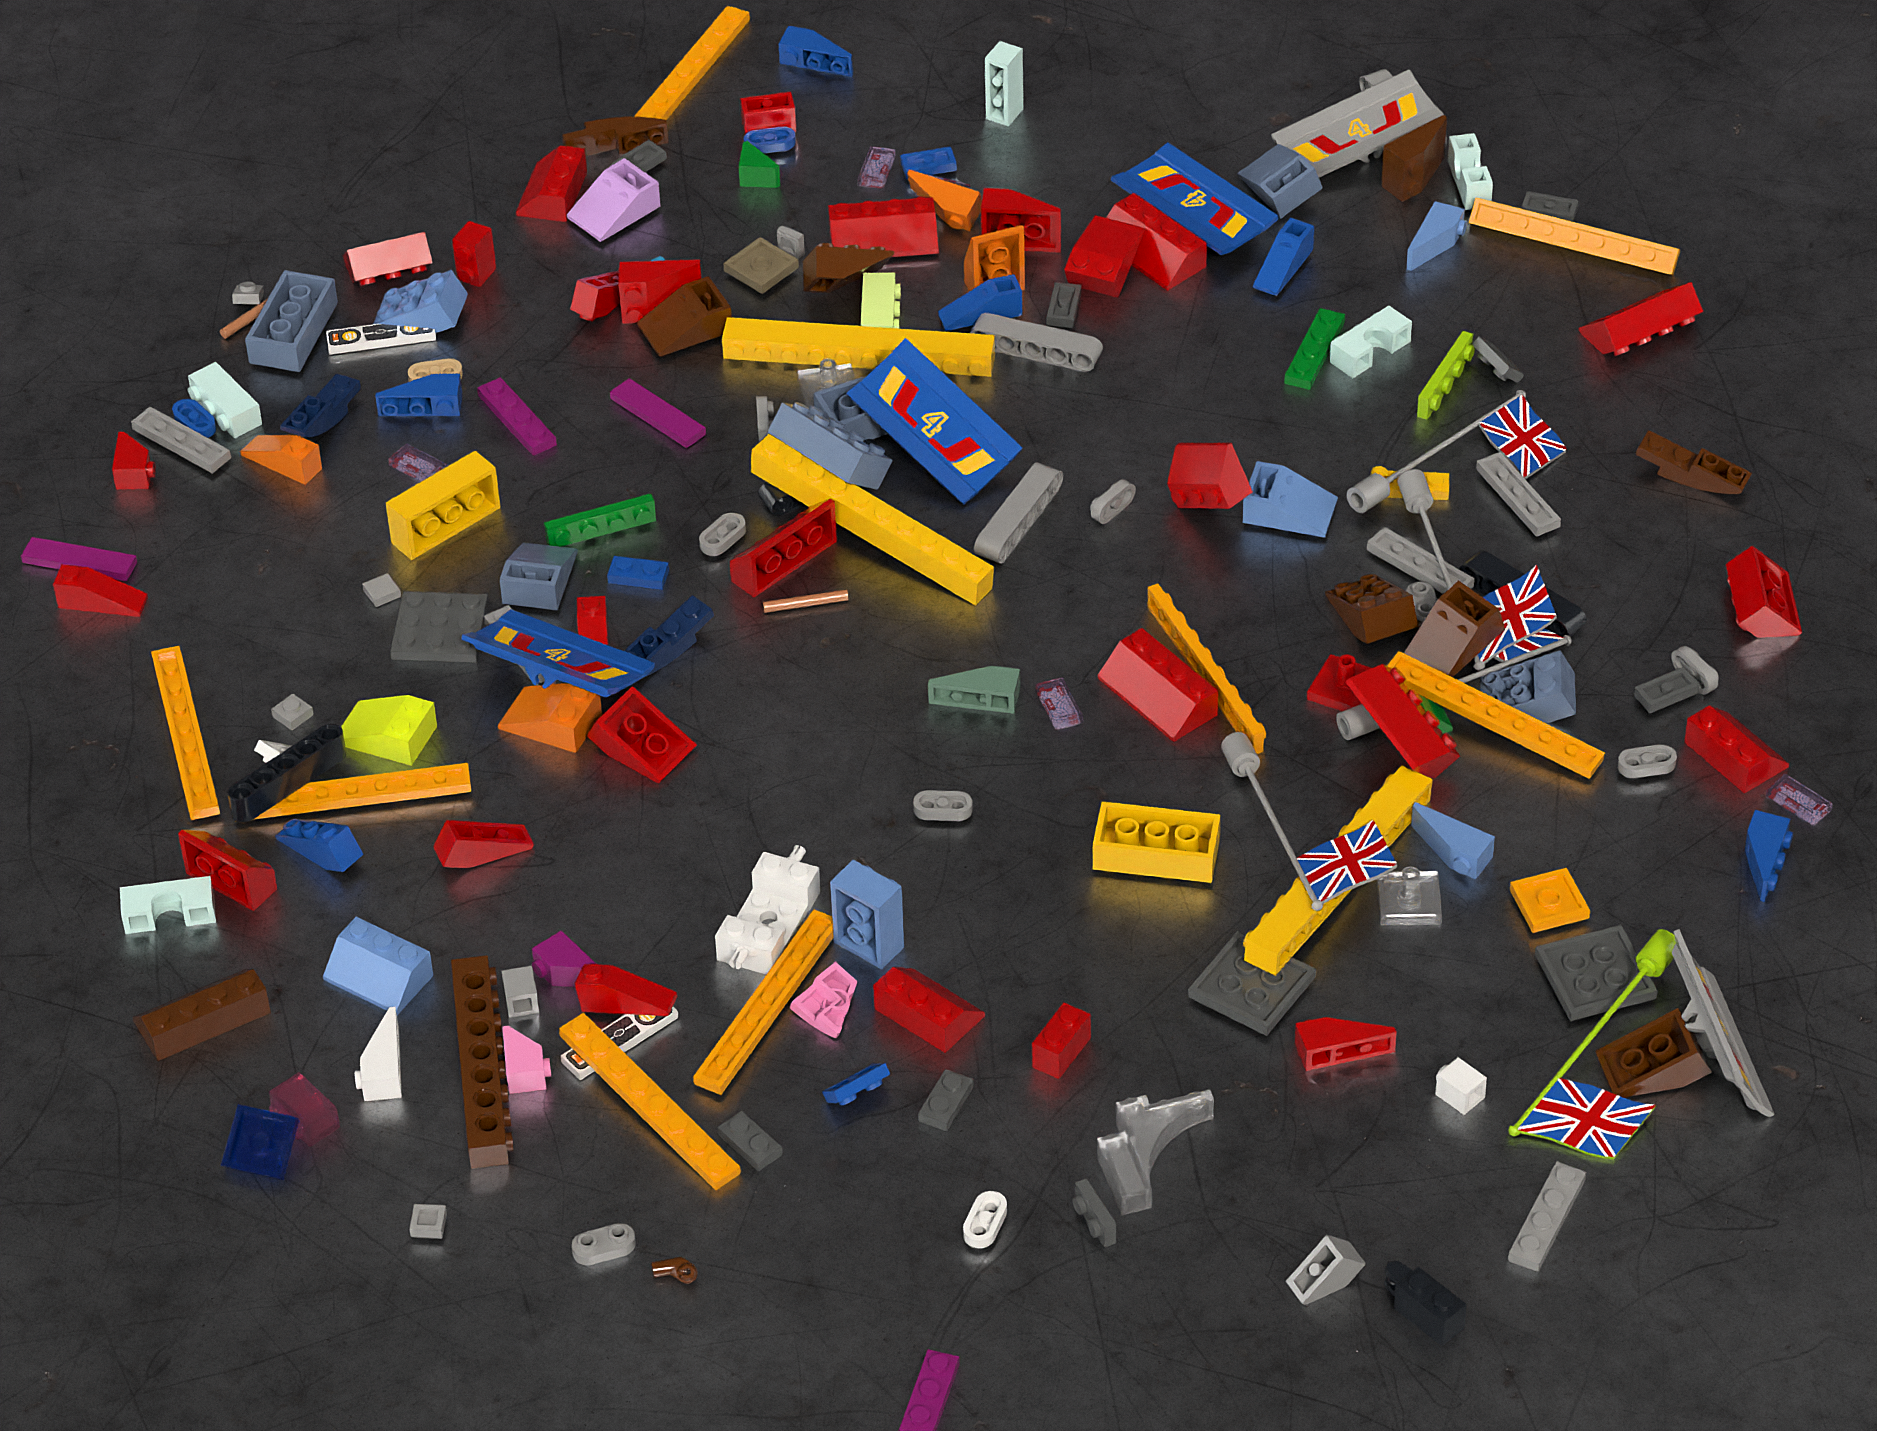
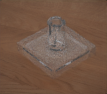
M823 359L820 361V368L799 370L798 380L805 406L808 408L810 405L814 406V392L855 380L852 364L836 365L833 359Z
M1410 866L1404 868L1402 872H1389L1377 879L1381 925L1442 924L1438 871H1419L1418 868Z

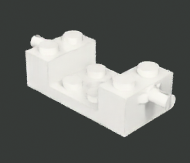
M799 845L794 846L788 858L767 852L762 853L752 871L753 889L737 917L727 915L715 935L718 961L728 963L732 968L736 966V969H740L742 967L765 975L770 971L802 926L821 892L819 867L800 862L806 853L802 846L800 848ZM766 919H773L776 921L770 924L762 923V921Z

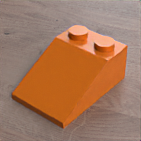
M1022 225L971 237L964 259V283L969 291L989 279L1015 274L1021 290H1025L1024 227Z
M569 683L551 684L546 689L542 685L525 686L499 722L498 729L577 753L591 728L602 715L601 698L598 694Z

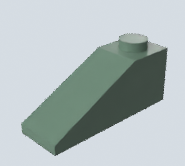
M987 666L929 679L928 681L929 704L1014 714L1020 693V669Z

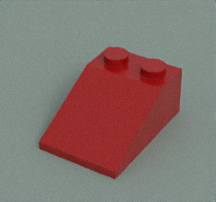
M984 188L981 204L982 235L1022 225L1024 227V251L1061 253V208L1012 189Z
M1095 215L1074 245L1064 271L1068 284L1082 285V289L1118 298L1144 235L1145 228Z
M700 260L619 262L622 324L637 323L681 286L701 279Z
M633 686L595 722L587 735L609 757L658 784L697 746L694 741Z

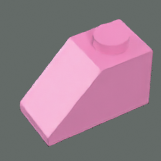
M503 1026L509 1094L546 1090L545 1077H551L550 1059H543L542 1046L510 1026Z

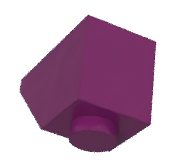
M562 931L532 948V968L539 978L544 977L552 986L575 987L574 983L583 965L596 964Z

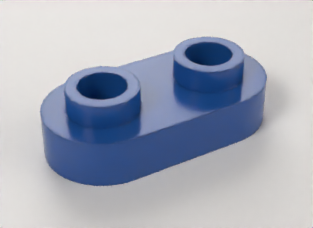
M789 127L757 129L747 132L744 136V142L749 141L762 153L785 152L793 148L796 143L795 132Z
M182 399L173 405L174 420L207 438L216 432L214 416L197 401Z

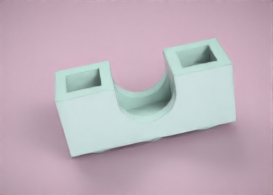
M1475 133L1449 136L1448 163L1465 210L1473 209L1476 197L1492 201L1493 182L1487 166L1481 167V149Z
M1387 306L1381 311L1374 313L1362 323L1355 325L1348 332L1336 337L1330 346V363L1351 378L1356 377L1372 367L1373 347L1383 348L1392 354L1411 342L1412 321L1392 307Z
M211 876L120 887L121 916L125 934L156 930L155 922L157 917L163 912L171 910L179 911L184 915L186 926L216 923L215 897Z

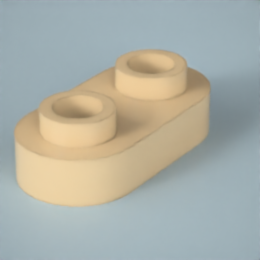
M456 359L415 363L408 369V379L410 382L431 374H460L462 379V365Z

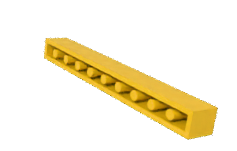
M727 317L722 336L723 359L875 369L906 338L944 374L991 377L995 359V335Z
M768 434L751 450V473L809 507L831 498L835 501L837 524L976 606L992 590L994 566L862 488L845 482L774 436Z
M1401 765L1394 774H1390L1386 778L1383 787L1379 791L1373 792L1366 806L1357 810L1353 820L1341 828L1338 837L1354 832L1374 820L1389 848L1411 823L1413 804L1417 802L1426 806L1430 802L1433 779ZM1297 877L1287 894H1282L1270 913L1266 912L1262 916L1259 925L1246 934L1243 941V946L1245 947L1244 961L1276 976L1351 890L1324 903L1320 911H1314L1311 907L1312 901L1300 877Z

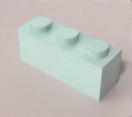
M999 41L985 57L986 119L1008 127L1023 110V50L1020 47Z
M216 362L188 375L190 385L188 393L191 399L197 401L213 415L219 427L223 431H227L234 439L262 425L259 404Z

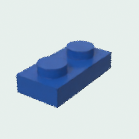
M951 147L900 155V162L906 179H908L907 172L909 169L926 175L957 171V162Z
M614 556L607 574V580L611 584L663 590L669 573V562Z
M873 1063L822 1091L827 1103H839L842 1106L857 1098L856 1093L863 1089L870 1091L882 1085L881 1079L890 1075L886 1063Z

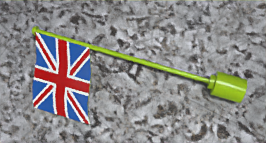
M1659 929L1641 949L1635 958L1640 972L1514 1126H1509L1508 1132L1510 1135L1526 1134L1554 1141L1586 1155L1614 1160L1655 1109L1656 1105L1628 1100L1593 1085L1566 1080L1561 1077L1644 975L1659 977L1674 960L1672 954L1676 944L1674 934L1667 930Z

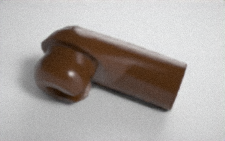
M682 1257L651 1262L654 1278L670 1275L682 1283H691L697 1277L696 1267Z

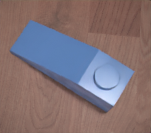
M1434 202L1408 248L1407 270L1412 271L1454 246L1459 236H1464L1467 228V221L1464 220L1465 209Z
M1417 802L1413 804L1411 820L1413 829L1449 868L1476 880L1493 858L1495 836Z

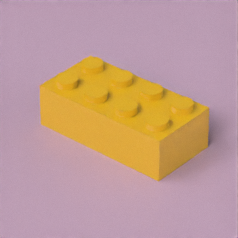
M473 451L387 501L386 509L391 543L409 559L413 560L500 509L496 467L478 452Z
M1102 801L1093 841V870L1212 883L1220 842L1221 815Z

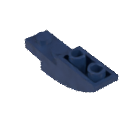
M336 373L315 397L308 395L280 425L281 430L302 437H314L328 431L348 413L347 404L360 391V380Z
M692 595L656 630L649 627L624 651L654 662V669L648 675L653 674L675 660L697 642L695 634L714 616L713 610Z

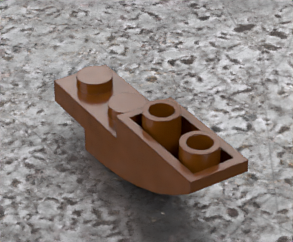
M650 117L598 119L584 122L583 130L562 134L563 146L585 148V156L617 149L619 155L625 154L647 140L652 141L656 145L669 143L666 120Z
M1648 430L1636 451V455L1660 467L1658 475L1676 483L1703 491L1741 494L1752 475L1751 472L1701 448L1699 454H1696Z

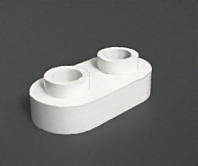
M987 1191L976 1198L963 1225L964 1240L969 1246L985 1248L994 1242L1007 1215V1201L1001 1193Z

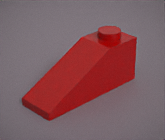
M619 270L578 279L570 310L579 313L580 318L589 321L607 316L620 304Z
M61 564L53 583L58 608L140 617L148 599L147 593L89 567Z
M577 597L578 634L609 646L606 597Z
M446 820L433 848L443 867L471 868L533 848L534 843L522 824Z
M584 964L574 983L582 1012L669 1016L678 997L676 991L614 965Z
M1323 1017L1296 1023L1295 1045L1304 1068L1308 1071L1393 1053L1396 1048L1397 1032L1395 1027Z

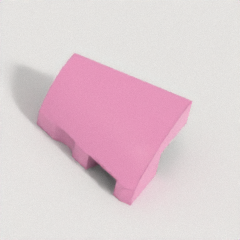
M835 961L815 978L813 985L792 1001L790 1009L816 1029L836 1038L841 1032L858 981Z

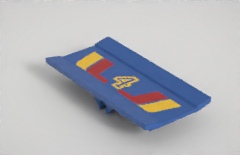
M1168 142L1143 162L1125 173L1121 172L1111 177L1113 183L1130 194L1135 193L1204 240L1208 247L1220 255L1237 249L1267 230L1278 220L1277 214Z
M906 338L871 373L846 393L855 404L962 505L979 493L1023 449Z
M512 609L502 615L498 621L475 633L462 634L461 639L472 643L478 650L525 667L533 685H537L540 682L538 675L541 673L545 679L542 685L544 689L556 680L606 698L646 677L655 666V663Z

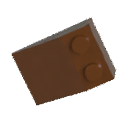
M1445 115L1384 145L1382 187L1401 202L1422 192L1443 161L1447 117Z
M1679 1008L1595 1051L1613 1094L1625 1098L1681 1088L1712 1073L1704 1053L1697 1043L1698 1040L1695 1033L1688 1031L1685 1027L1689 1022L1682 1019V1012Z

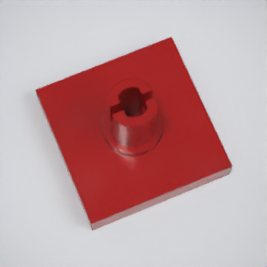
M1330 654L1308 689L1307 700L1340 711H1345L1362 704L1346 684V681L1355 675L1371 669V667L1356 663V659L1351 655L1346 654L1338 657Z

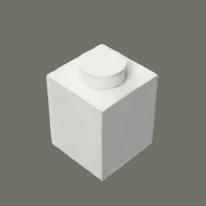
M1459 1057L1451 1064L1444 1065L1436 1075V1095L1463 1115L1485 1098L1487 1077Z

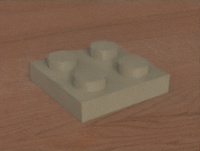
M759 237L724 262L723 265L726 273L763 294L798 269L799 261L797 258Z

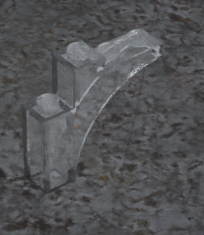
M1210 1089L1192 1092L1188 1095L1169 1100H1161L1153 1104H1149L1146 1095L1116 1102V1125L1120 1133L1097 1138V1156L1121 1216L1152 1208V1187L1149 1177L1153 1164L1164 1147L1177 1135L1194 1125L1213 1119L1214 1098Z

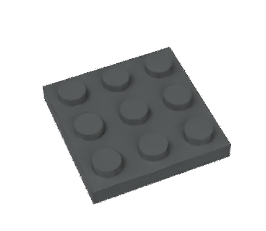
M403 591L390 651L391 660L477 663L479 650L472 643L461 639L462 634L475 633L484 628L488 595Z
M1622 925L1536 946L1535 956L1570 1021L1607 1012L1640 972L1635 960L1637 952ZM1644 975L1618 1009L1657 999V989L1651 978Z
M1237 931L1189 987L1188 997L1267 1036L1316 977V969L1295 958H1291L1276 976L1244 961L1245 947L1243 946V941L1246 935Z

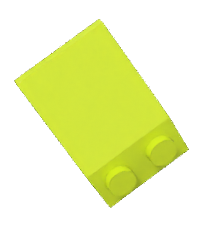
M410 695L358 701L341 726L345 747L412 766L437 728L434 702Z

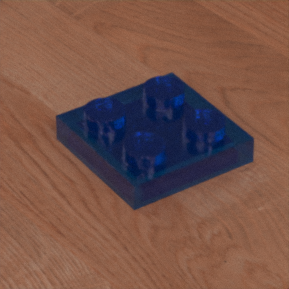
M238 1104L221 1166L283 1180L300 1119Z

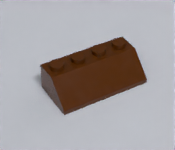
M244 969L133 1016V1021L157 1061H160L271 1012L267 991L254 969Z

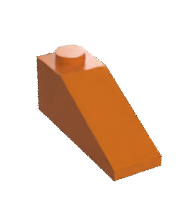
M909 169L907 175L910 188L919 197H933L935 213L946 224L954 229H964L967 231L972 229L981 212L982 199L980 192Z
M257 435L240 451L241 456L304 485L322 470L319 445L298 435Z

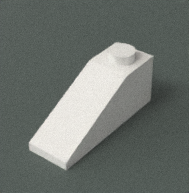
M389 1007L360 1057V1070L355 1071L356 1089H362L364 1101L402 1098L399 1026L396 1007Z

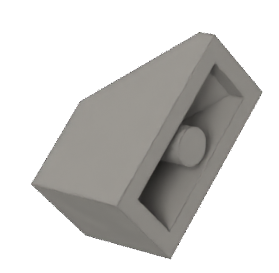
M1326 1235L1286 1282L1301 1303L1307 1305L1346 1287L1366 1263L1349 1241Z

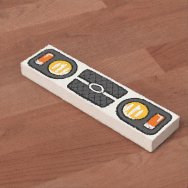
M372 324L326 331L329 355L436 340L435 329L386 324Z
M672 1007L669 1016L625 1014L603 1028L602 1031L623 1052H626L678 1019V1011ZM573 1049L561 1055V1063L579 1080L594 1072Z

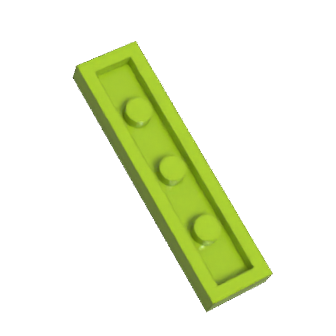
M1462 331L1419 394L1417 417L1427 420L1433 410H1438L1442 397L1450 392L1454 379L1461 376L1466 361L1470 362L1473 358L1475 347L1472 345V333Z

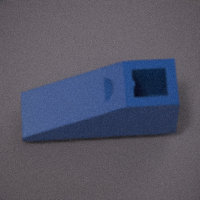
M794 26L787 27L779 42L780 64L852 77V54L813 30Z
M1293 218L1286 222L1278 232L1253 284V288L1275 296L1281 292L1313 251L1314 225Z
M1015 274L989 279L940 309L938 316L944 330L949 331L973 326L978 317L983 313H991L1009 318L1023 316L1022 290Z
M431 374L376 393L378 416H460L462 402L460 374Z
M1755 810L1747 830L1745 854L1759 899L1765 902L1768 892H1774L1776 888L1778 874L1775 872L1776 869L1782 870L1786 857V853L1783 850H1789L1793 832L1789 831V818Z
M295 818L286 822L283 826L284 829L275 835L278 841L325 870L344 872L364 855L347 825Z

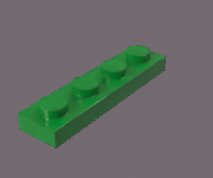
M1322 308L1319 309L1285 374L1284 384L1308 390L1311 389L1330 352L1331 342L1338 337L1345 323V314Z
M651 494L544 522L546 543L550 546L562 547L656 521L655 501Z

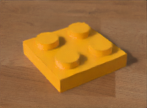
M1567 868L1510 882V892L1532 933L1589 919L1590 909Z

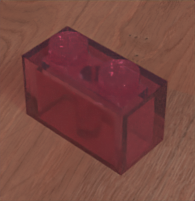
M300 1072L269 1091L271 1101L269 1109L273 1117L278 1122L283 1121L288 1126L293 1137L297 1140L302 1139L309 1147L340 1128L337 1107Z

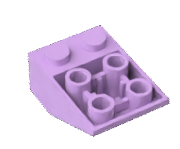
M624 158L602 172L568 212L567 218L601 242L660 207L659 182Z

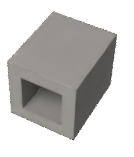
M532 966L501 970L509 1018L539 1013Z

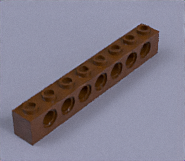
M488 955L452 959L458 1043L471 1169L509 1164L508 1151H514L512 1132H506L505 1127H511L510 1109L503 1108V1103H508L509 1097L507 1084H501V1079H507L505 1060L499 1061L498 1057L499 1055H504L502 1036L496 1037V1032L502 1031L500 1013L494 1014V1009L500 1008L498 990H492V986L497 985L496 968H489Z

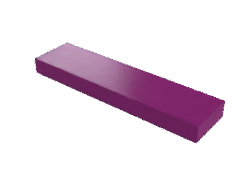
M630 378L610 391V399L685 448H688L706 435V427Z
M31 537L21 555L22 563L60 569L61 564L89 567L122 581L129 579L137 564L136 555Z

